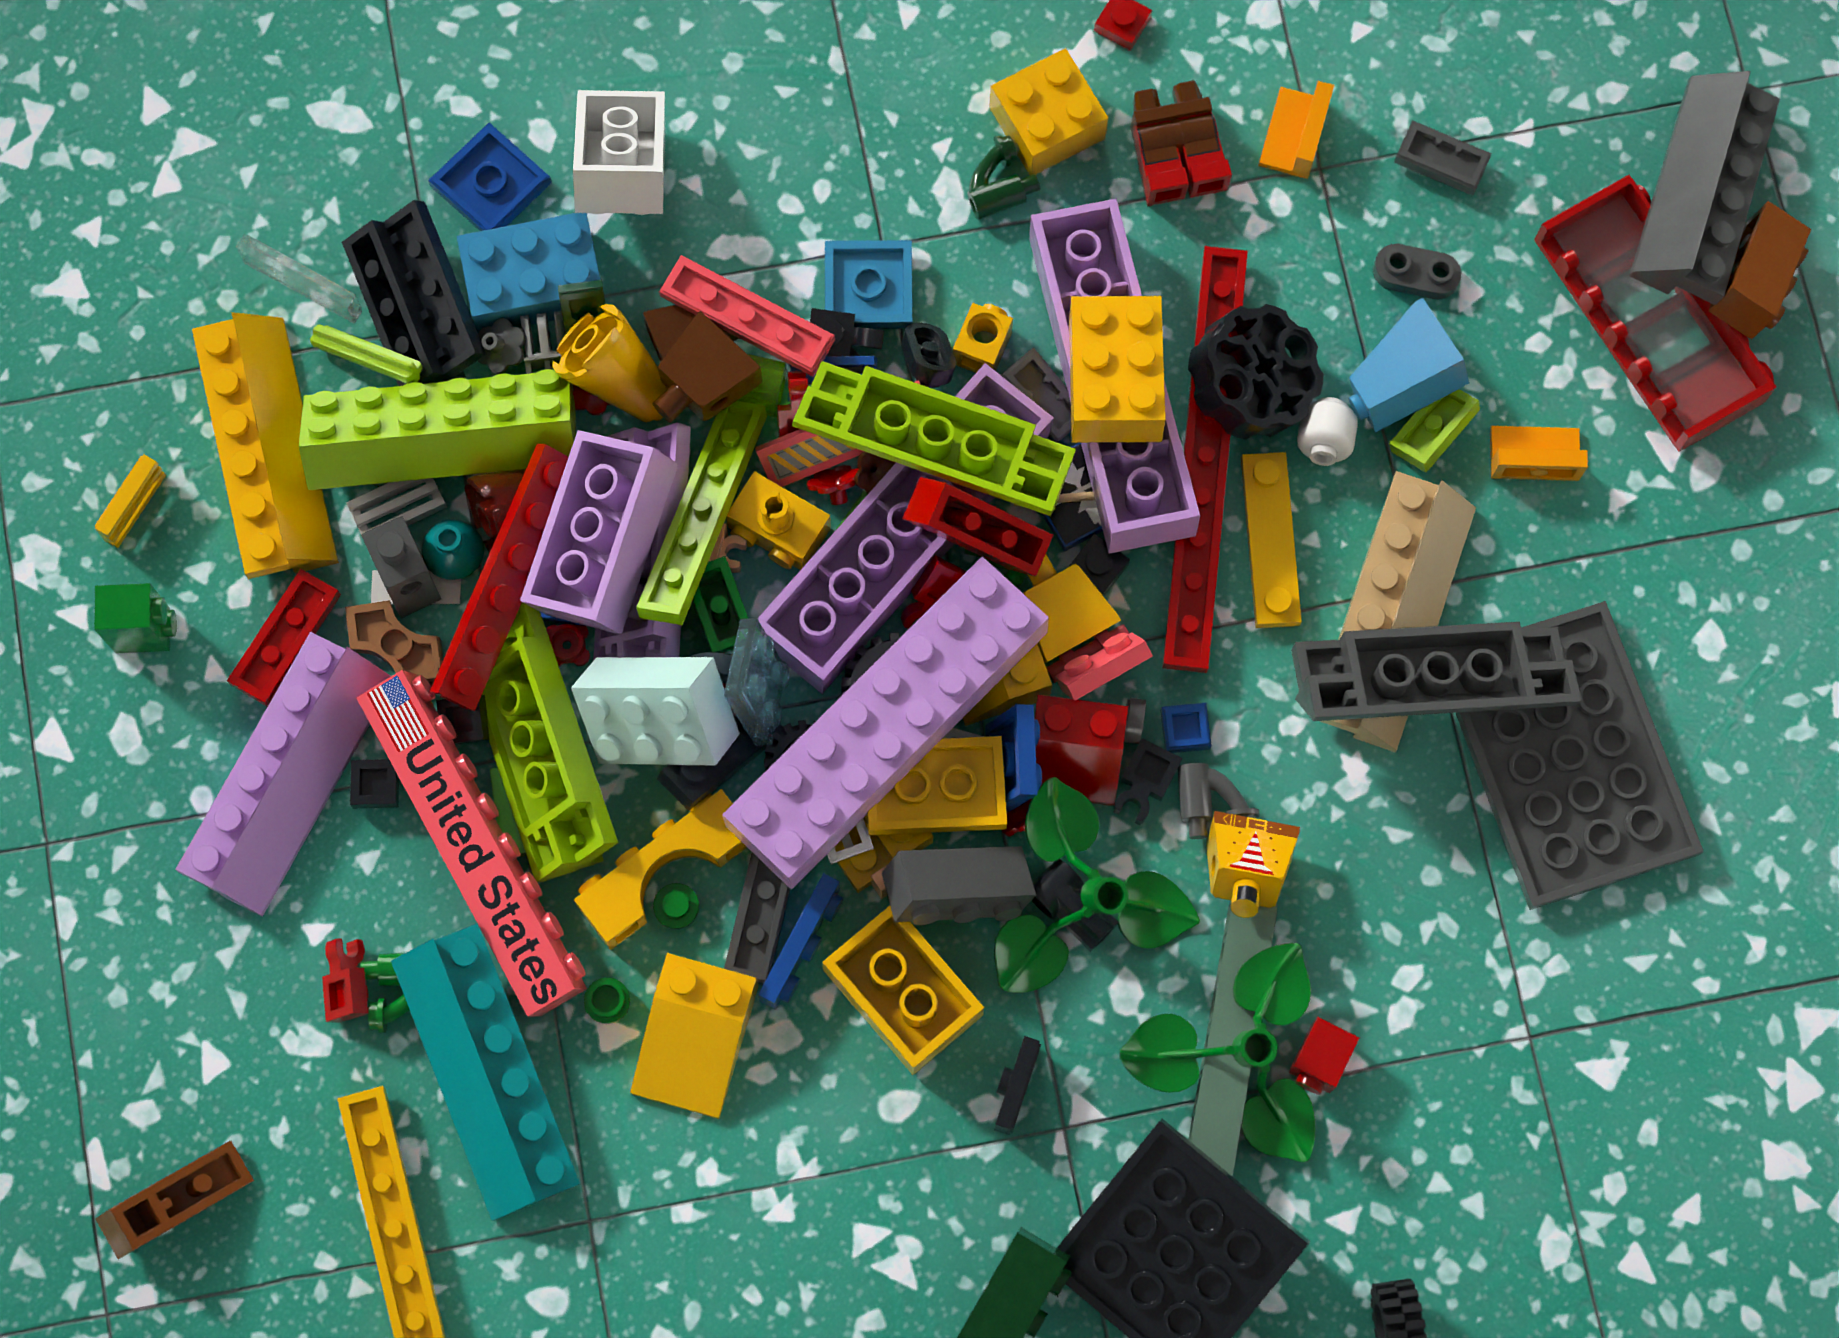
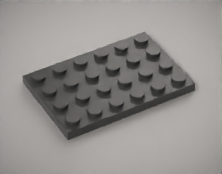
M1606 601L1521 627V629L1558 627L1565 660L1573 661L1582 700L1579 705L1456 713L1529 910L1699 856L1704 852Z

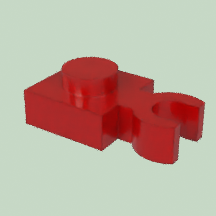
M935 555L911 590L914 599L918 600V602L908 605L903 610L901 615L903 626L909 629L916 619L921 618L967 571Z

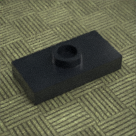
M1024 1036L1014 1069L1004 1067L996 1091L997 1094L1004 1096L994 1127L996 1131L1008 1135L1013 1133L1040 1051L1041 1044H1039V1040Z

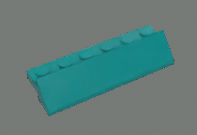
M478 923L436 940L432 938L391 960L491 1220L495 1221L580 1185Z

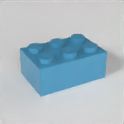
M571 213L457 236L471 315L478 333L483 327L492 326L500 318L509 320L513 327H521L520 316L529 315L531 325L537 324V314L546 313L548 322L554 321V312L562 311L558 285L601 280L587 213Z

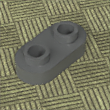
M1390 244L1382 248L1377 254L1373 265L1374 277L1382 287L1392 291L1439 300L1451 296L1461 280L1460 265L1452 256L1403 244ZM1398 259L1403 262L1404 267L1396 269L1390 264V261ZM1441 268L1446 272L1447 276L1439 278L1434 275L1433 269Z

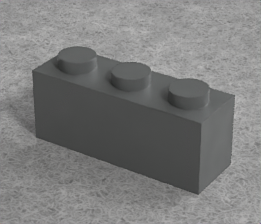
M1022 846L899 851L882 871L894 922L913 921L915 925H927L937 920L954 919L957 923H968L978 918L995 917L998 921H1008L1020 916L1022 910L1036 896Z

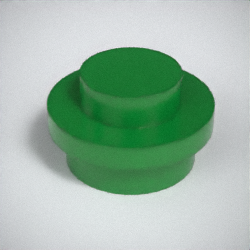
M671 883L662 887L657 892L653 902V910L657 920L663 926L670 929H682L689 926L696 919L699 912V901L696 893L689 886L681 883Z
M610 977L600 978L587 988L584 995V1007L594 1021L601 1024L616 1023L629 1010L630 994L626 986L619 980Z

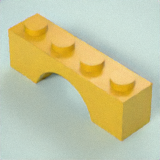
M722 789L714 795L710 793L690 809V813L678 822L670 819L663 823L652 833L651 836L654 840L639 850L635 846L624 852L615 861L617 867L602 878L600 874H597L579 887L578 892L580 895L574 901L610 950L647 923L644 911L645 891L653 875L664 865L677 859L698 858L721 868L747 848L725 825L722 814L733 803Z

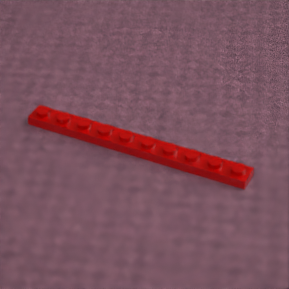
M1204 247L1194 347L1199 345L1205 334V328L1230 311L1243 306L1247 250ZM1233 331L1228 335L1229 337L1237 336L1238 332ZM1191 375L1184 456L1198 505L1200 519L1196 536L1175 540L1162 668L1207 673L1231 435L1227 434L1223 426L1214 418L1205 416L1193 397L1195 385ZM1220 386L1221 393L1227 397L1226 391Z

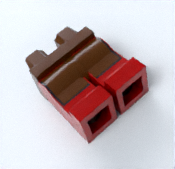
M1194 80L1181 82L1173 86L1174 104L1160 106L1157 89L1141 90L1134 94V112L1130 129L1135 144L1147 206L1185 199L1187 189L1190 198L1228 191L1232 172L1228 159L1224 157L1216 121L1212 113L1210 97L1202 98V94Z

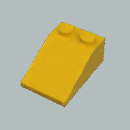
M667 953L653 997L630 1094L720 1119L758 991L757 978Z

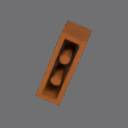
M1768 201L1745 223L1725 295L1716 305L1711 303L1708 311L1751 340L1765 327L1768 329L1775 327L1786 310L1782 305L1783 300L1792 291L1797 282V278L1793 276L1794 272L1808 254L1809 250L1805 247L1811 229Z

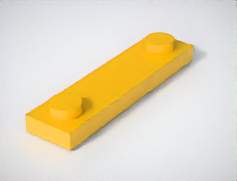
M1286 452L1242 454L1241 469L1255 628L1300 626L1302 620Z

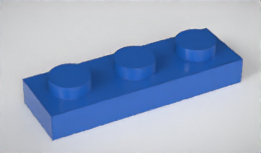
M824 873L822 874L758 993L761 1003L776 1010L781 1000L788 1003L792 998L801 979L795 976L797 969L803 959L808 962L812 960L822 941V937L816 935L824 919L830 922L833 921L844 898L838 895L840 881Z

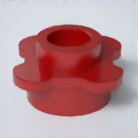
M562 624L559 626L550 625L546 628L559 667L569 663H575L577 666H584L588 663L590 653L586 649L585 639L589 632L586 626ZM565 642L571 643V647L569 649L563 648V644Z

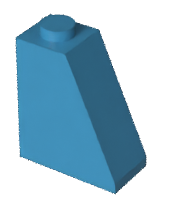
M1423 298L1414 302L1349 377L1354 395L1350 396L1348 400L1357 418L1360 421L1367 418L1374 431L1378 432L1469 384L1463 357Z

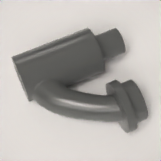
M1189 763L1178 767L1181 821L1188 823L1190 839H1204L1208 837L1207 821L1213 819L1211 790L1216 791L1231 807L1232 810H1228L1225 813L1250 818H1258L1260 816L1259 809L1249 808L1235 785L1219 771L1209 768L1208 764Z

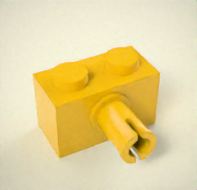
M755 471L732 504L726 517L728 528L731 529V535H738L745 539L748 547H753L756 544L769 551L768 557L785 569H791L794 566L801 570L814 556L831 529V518L828 513Z

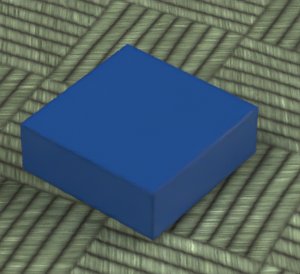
M1206 702L1161 707L1160 713L1165 750L1171 753L1211 749Z

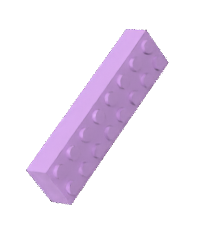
M1117 199L1031 215L1029 240L1070 402L1069 315L1071 296H1142ZM1165 381L1166 420L1162 442L1081 443L1109 554L1194 537L1197 533L1200 513Z
M986 363L955 396L1036 424L1034 435L1047 439L1051 431L1054 417ZM895 463L753 623L756 640L823 694L845 669L849 659H854L855 651L860 646H865L911 594V590L934 556L942 558L954 545V543L902 519L919 478L923 477L948 483L989 504L995 498L994 496Z
M982 556L722 814L726 827L792 890L868 814V811L876 803L878 804L894 785L1047 634L1049 617Z

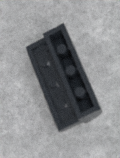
M413 200L384 222L371 220L342 241V244L382 346L419 361L423 368L420 373L419 383L447 382L454 378H466L464 370L485 356L486 352L427 205L423 201ZM396 380L398 386H403L407 384L402 381Z

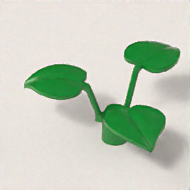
M1049 778L1041 785L1037 791L1038 795L1031 799L1026 813V839L1032 851L1041 860L1053 862L1066 855L1067 860L1088 877V881L1081 890V901L1084 907L1071 915L1053 922L1048 928H1046L1040 918L1033 915L1018 916L1008 920L1001 927L995 939L994 960L998 985L1003 991L1025 993L1037 990L1054 981L1067 964L1069 950L1067 944L1053 934L1057 930L1078 920L1091 917L1093 913L1108 915L1118 913V928L1125 939L1134 946L1149 949L1165 945L1181 933L1199 924L1198 914L1188 897L1176 884L1165 876L1156 872L1140 871L1131 874L1123 883L1115 877H1100L1098 870L1090 868L1078 859L1074 852L1089 849L1097 838L1099 831L1098 814L1088 798L1079 791L1067 786L1058 778Z
M1287 943L1272 946L1258 952L1249 958L1238 970L1233 984L1234 1000L1242 1009L1255 1012L1253 1016L1255 1029L1239 1033L1234 1038L1232 1046L1196 1049L1197 1033L1187 1020L1175 1014H1160L1147 1019L1135 1030L1120 1049L1119 1058L1126 1070L1137 1081L1153 1090L1167 1093L1186 1090L1197 1082L1199 1078V1065L1196 1058L1233 1055L1239 1065L1245 1068L1257 1067V1090L1260 1095L1251 1097L1245 1102L1241 1124L1244 1138L1254 1149L1263 1154L1298 1162H1307L1313 1151L1316 1134L1315 1115L1308 1094L1293 1080L1286 1078L1279 1079L1272 1083L1268 1089L1266 1088V1077L1270 1071L1268 1064L1275 1059L1278 1046L1275 1037L1267 1031V1026L1262 1022V1018L1264 1017L1266 1021L1273 1025L1282 1026L1300 1019L1306 1012L1311 997L1310 979L1304 963L1302 946L1298 943Z

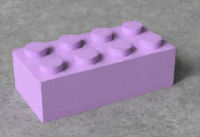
M578 430L520 601L548 616L622 634L678 463L653 447Z

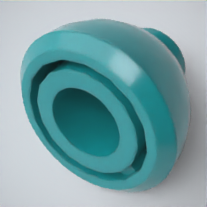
M446 519L436 523L428 530L422 542V557L427 568L434 575L447 580L461 579L473 573L480 565L484 555V543L478 531L471 524L459 519Z

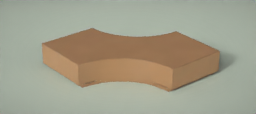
M390 600L345 607L350 649L356 653H365L381 658L394 669L395 674L405 670L418 676L422 675L431 686L433 685L438 668H440L444 659L442 641L439 636L420 635L405 628L395 617Z

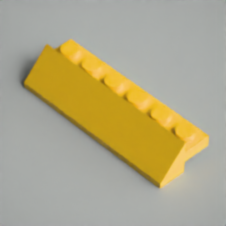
M231 312L233 317L231 320L193 328V338L246 577L252 579L293 569L296 574L300 568L304 571H309L339 563L323 490H308L299 451L303 401L284 319L282 317Z

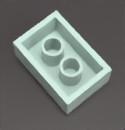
M596 657L571 687L599 764L716 765L739 735L713 657Z

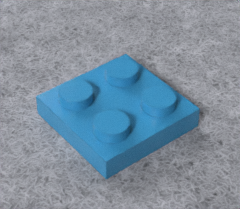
M912 240L825 241V310L856 314L854 327L906 328L909 324H912Z

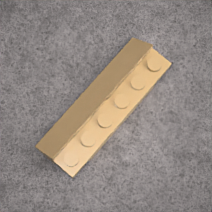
M1396 471L1338 640L1344 631L1438 626L1476 507L1443 480L1437 485ZM1408 716L1320 722L1352 732L1355 739L1396 753Z

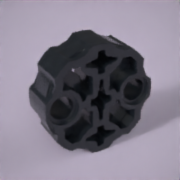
M1265 304L1260 308L1249 309L1240 306L1230 311L1205 328V334L1199 345L1191 349L1188 370L1193 376L1195 385L1193 397L1198 407L1205 416L1212 417L1219 422L1227 434L1246 440L1254 435L1272 437L1305 418L1313 399L1321 395L1324 374L1318 366L1316 356L1318 346L1307 328L1298 326L1289 318L1286 310L1276 306ZM1233 331L1238 332L1237 336L1229 337L1228 335ZM1285 348L1288 349V351L1291 354V357H1289V355L1286 353ZM1220 386L1226 391L1227 397L1221 393ZM1278 406H1282L1283 410L1276 414L1274 410Z

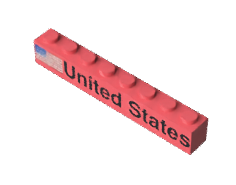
M401 670L356 697L526 1015L528 1017H541L587 990L582 980V977L586 975L584 967L573 952H567L560 937L564 936V932L559 921L553 913H546L538 899L542 896L541 888L530 872L524 873L517 860L521 853L515 840L508 832L503 834L495 819L499 816L495 803L487 793L482 794L474 781V778L478 777L476 768L466 754L460 755L453 742V739L457 736L452 724L445 715H439L432 703V700L435 699V694L430 692L431 685L422 675L418 676L417 674Z

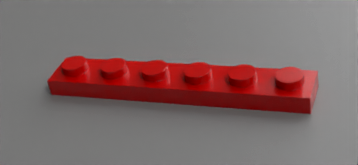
M537 444L430 689V692L467 710H476L522 603L520 599L569 458L546 444Z

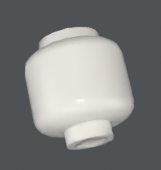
M1325 397L1310 404L1307 416L1300 421L1297 437L1298 448L1312 462L1322 466L1333 465L1335 462L1347 459L1354 450L1358 427L1356 414L1349 408L1347 403L1337 398Z

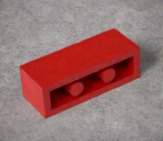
M923 477L919 478L902 518L1009 570L1035 577L1053 538V534L948 483Z

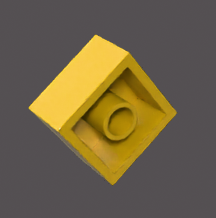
M1066 48L990 86L989 108L1005 135H1009L1012 138L1017 155L1029 175H1036L1106 138L1108 116Z

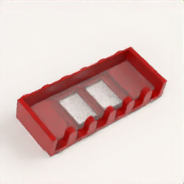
M1629 174L1542 223L1534 241L1677 451L1680 452L1764 404L1777 386L1774 383V376L1769 366L1765 362L1759 361L1750 349L1748 337L1708 311L1711 305L1710 302L1677 286L1667 295L1629 276L1651 205V198L1642 185H1637Z

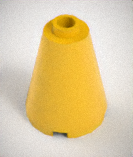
M604 304L599 306L604 312L595 318L590 313L584 315L559 343L556 351L562 357L559 364L553 361L552 367L555 372L564 380L643 422L661 420L663 417L657 412L652 403L668 388L660 380L658 366L623 313L615 305Z

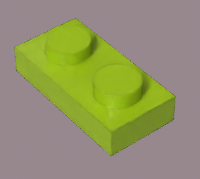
M1458 389L1416 411L1389 443L1391 452L1427 473L1479 412V400Z

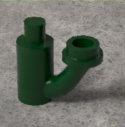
M1009 135L994 137L995 146L979 163L971 177L970 191L967 192L977 220L1027 202L1026 195L1040 190V184L1035 174L1021 179L1018 174H1013L989 183L990 176L1000 162L1004 167H1008L1012 161L1018 159L1015 145Z

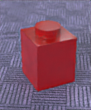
M1317 1017L1311 1024L1288 1073L1296 1076L1295 1083L1309 1092L1320 1095L1322 1090L1331 1093L1336 1088L1360 1038Z

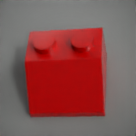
M1038 695L1034 719L1038 720L1040 726V738L1035 747L1036 764H1039L1042 770L1041 785L1047 779L1056 777L1067 786L1082 793L1091 803L1114 806L1123 754L1128 706L1084 700L1074 701L1069 698Z

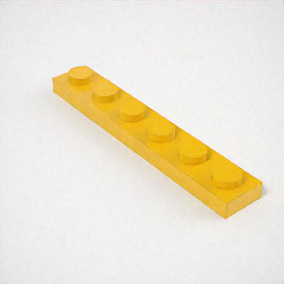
M380 1086L337 1098L394 1338H446L386 1088Z

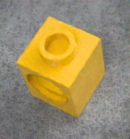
M972 302L953 347L956 365L976 373L986 363L996 371L1012 334L1013 318L1009 317L1006 311L992 304L980 306ZM987 331L993 334L995 339L990 343H980L973 336L977 332Z

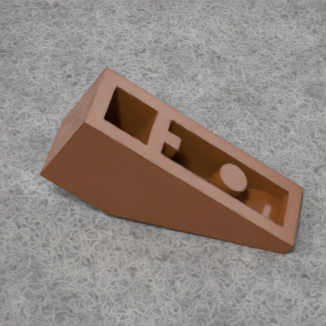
M230 1140L110 1208L95 1218L119 1260L253 1182L254 1179Z

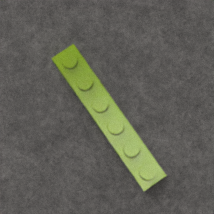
M736 401L716 414L636 606L639 618L683 625L766 421L765 405Z

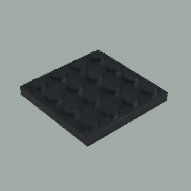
M1162 1118L1057 1246V1249L1070 1256L1064 1266L1072 1272L1066 1285L1128 1338H1232L1309 1245L1310 1240Z

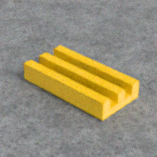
M144 454L140 456L95 524V530L105 542L119 548L166 477L162 468L158 466L157 461Z

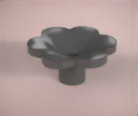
M500 318L492 326H485L479 331L478 334L486 352V355L478 360L479 363L488 365L493 373L503 374L508 370L509 366H517L522 362L524 358L522 346L526 341V336L522 329L513 327L509 320Z

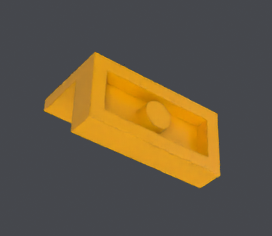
M1318 81L1314 95L1280 86L1258 166L1308 179L1333 93V84Z
M1491 426L1490 428L1491 478L1579 481L1588 468V450H1580L1579 428Z

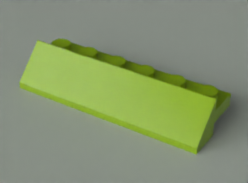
M821 361L811 387H807L792 423L793 427L1051 516L1058 503L1076 451L1074 448L1034 435L1036 424L865 366L861 375Z
M522 602L482 695H485L490 746L533 876L537 882H545L603 862L602 854L616 845L618 840L541 613Z

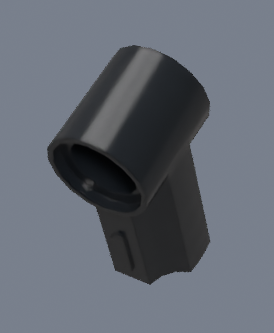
M1059 859L1054 861L1033 882L1036 896L1031 901L1049 918L1060 920L1084 907L1081 901V890L1085 883L1068 864ZM1093 913L1091 917L1083 918L1065 927L1091 952L1111 933L1119 922L1112 915Z

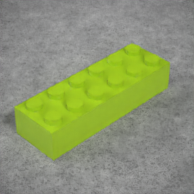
M545 369L529 374H497L493 377L478 379L454 378L447 382L426 384L411 382L395 387H364L354 391H321L313 395H304L299 451L308 490L521 470L527 468L537 444H546L569 457L576 437V410L572 383L561 378L555 370Z

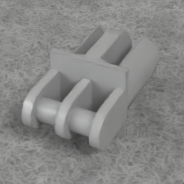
M562 311L554 312L558 346L566 335ZM546 313L537 314L541 353L534 354L529 315L520 316L521 329L526 336V341L523 345L526 374L533 373V369H552L553 361L559 364L562 355L557 351H552Z

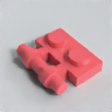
M1121 624L1109 632L1105 629L1093 636L1094 640L1076 651L1070 649L1059 655L1060 660L1046 667L1052 682H1058L1062 692L1076 701L1153 657L1146 641L1132 632L1129 633L1125 625Z

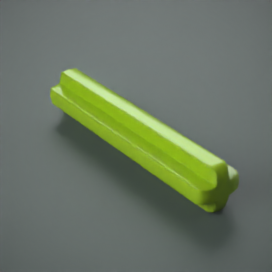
M319 324L313 328L310 343L315 348L404 383L418 382L420 379V373L423 368L421 363L415 359L327 325Z

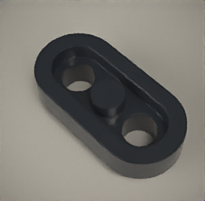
M927 323L909 324L905 329L901 346L912 376L917 381L919 380L921 385L929 388H937L950 383L955 371L956 359L946 333L940 328Z

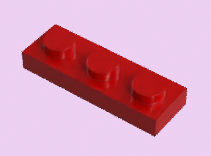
M300 568L230 674L227 682L268 707L309 633H317L340 598V592Z

